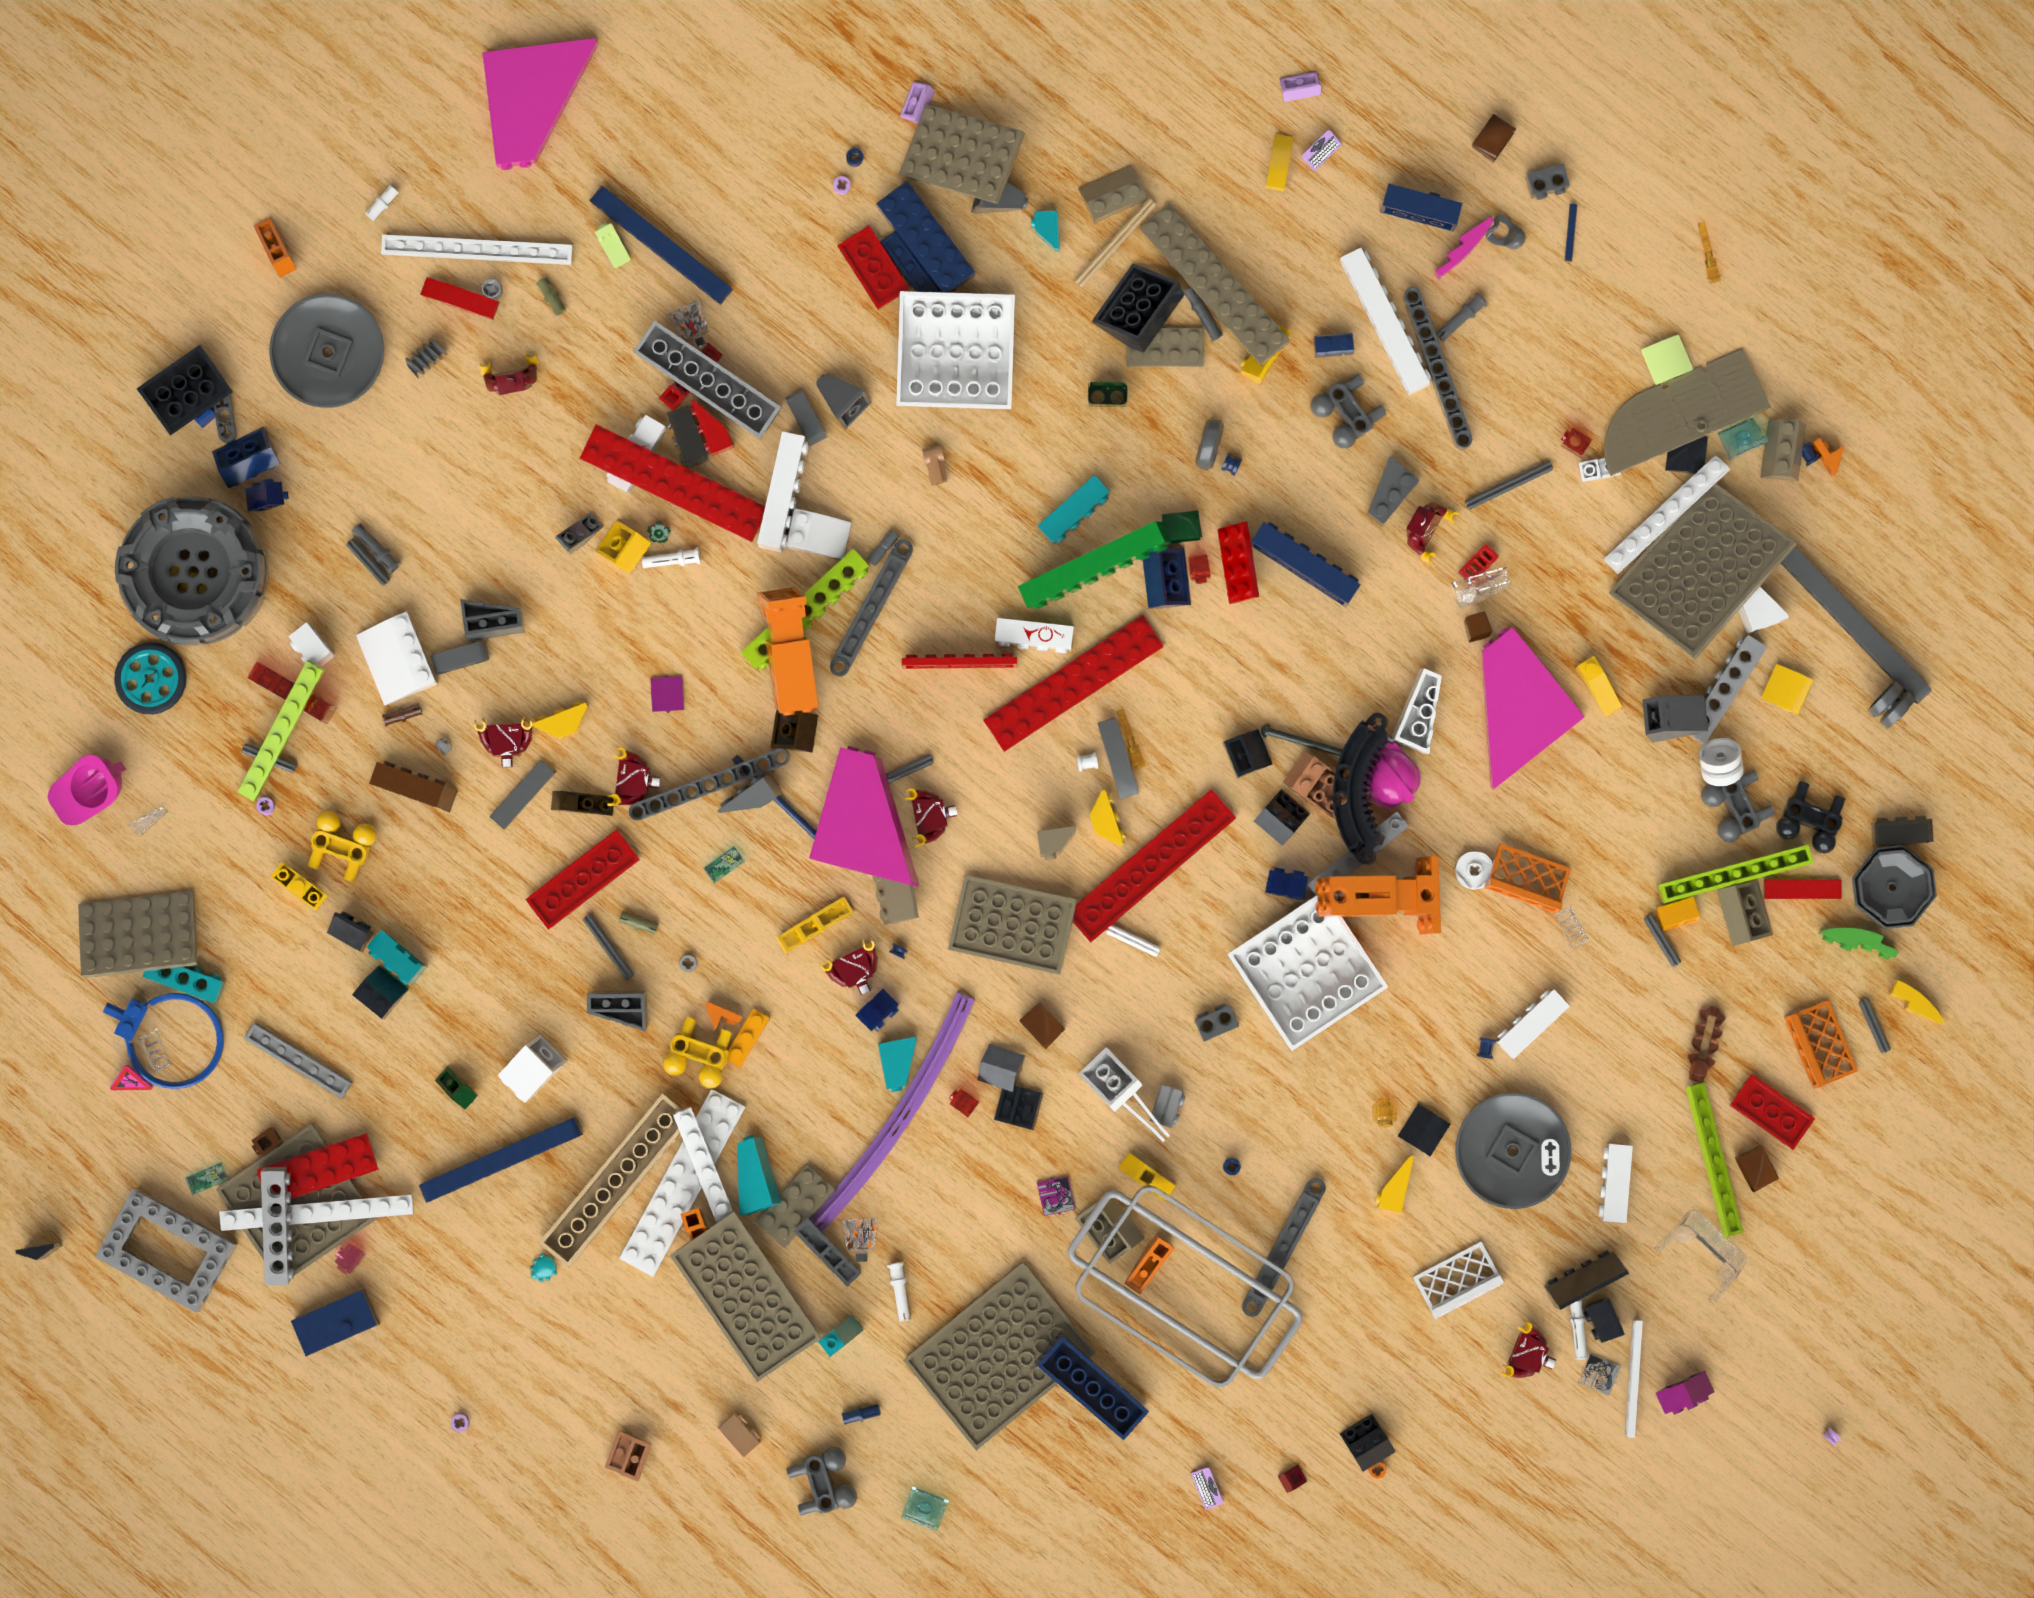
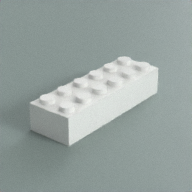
M782 431L757 542L759 548L782 552L783 548L786 549L788 537L786 532L787 529L790 530L792 521L790 514L796 508L797 503L794 496L795 492L799 493L801 485L798 478L799 474L804 472L805 463L803 456H807L809 444L805 436Z

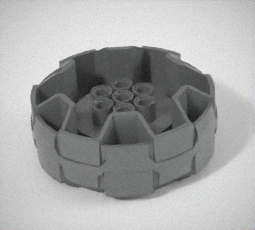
M171 497L141 512V517L130 527L123 539L122 546H119L117 550L115 578L116 583L119 584V592L127 610L144 629L158 638L171 643L187 646H204L222 641L234 635L243 626H247L258 613L265 599L263 595L268 584V556L263 542L254 527L234 508L207 497ZM162 514L166 515L164 520H160ZM219 517H223L222 523H220ZM189 550L190 557L183 560L182 553ZM208 551L209 558L206 561H202L201 554ZM133 562V567L129 569L128 564ZM178 566L180 570L178 575L172 576L171 569ZM197 567L199 570L198 575L191 577V569ZM216 568L218 570L217 576L210 578V570ZM187 583V591L181 593L179 590L181 584ZM206 584L207 591L204 594H200L198 591L199 587ZM159 615V618L154 620L153 616Z

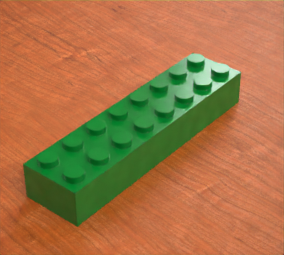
M1154 521L1019 585L1018 588L1027 607L1041 609L1047 606V602L1050 600L1058 601L1064 598V594L1067 592L1075 593L1081 590V586L1084 584L1091 585L1098 582L1101 576L1108 577L1115 574V569H1125L1132 566V561L1134 560L1142 561L1151 556L1150 553L1153 551L1159 553L1168 548L1167 545L1171 541L1163 523Z

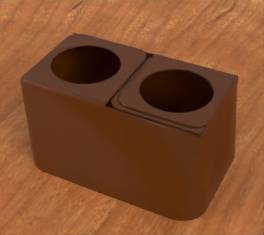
M1485 611L1466 616L1464 625L1469 643L1491 636L1492 628Z

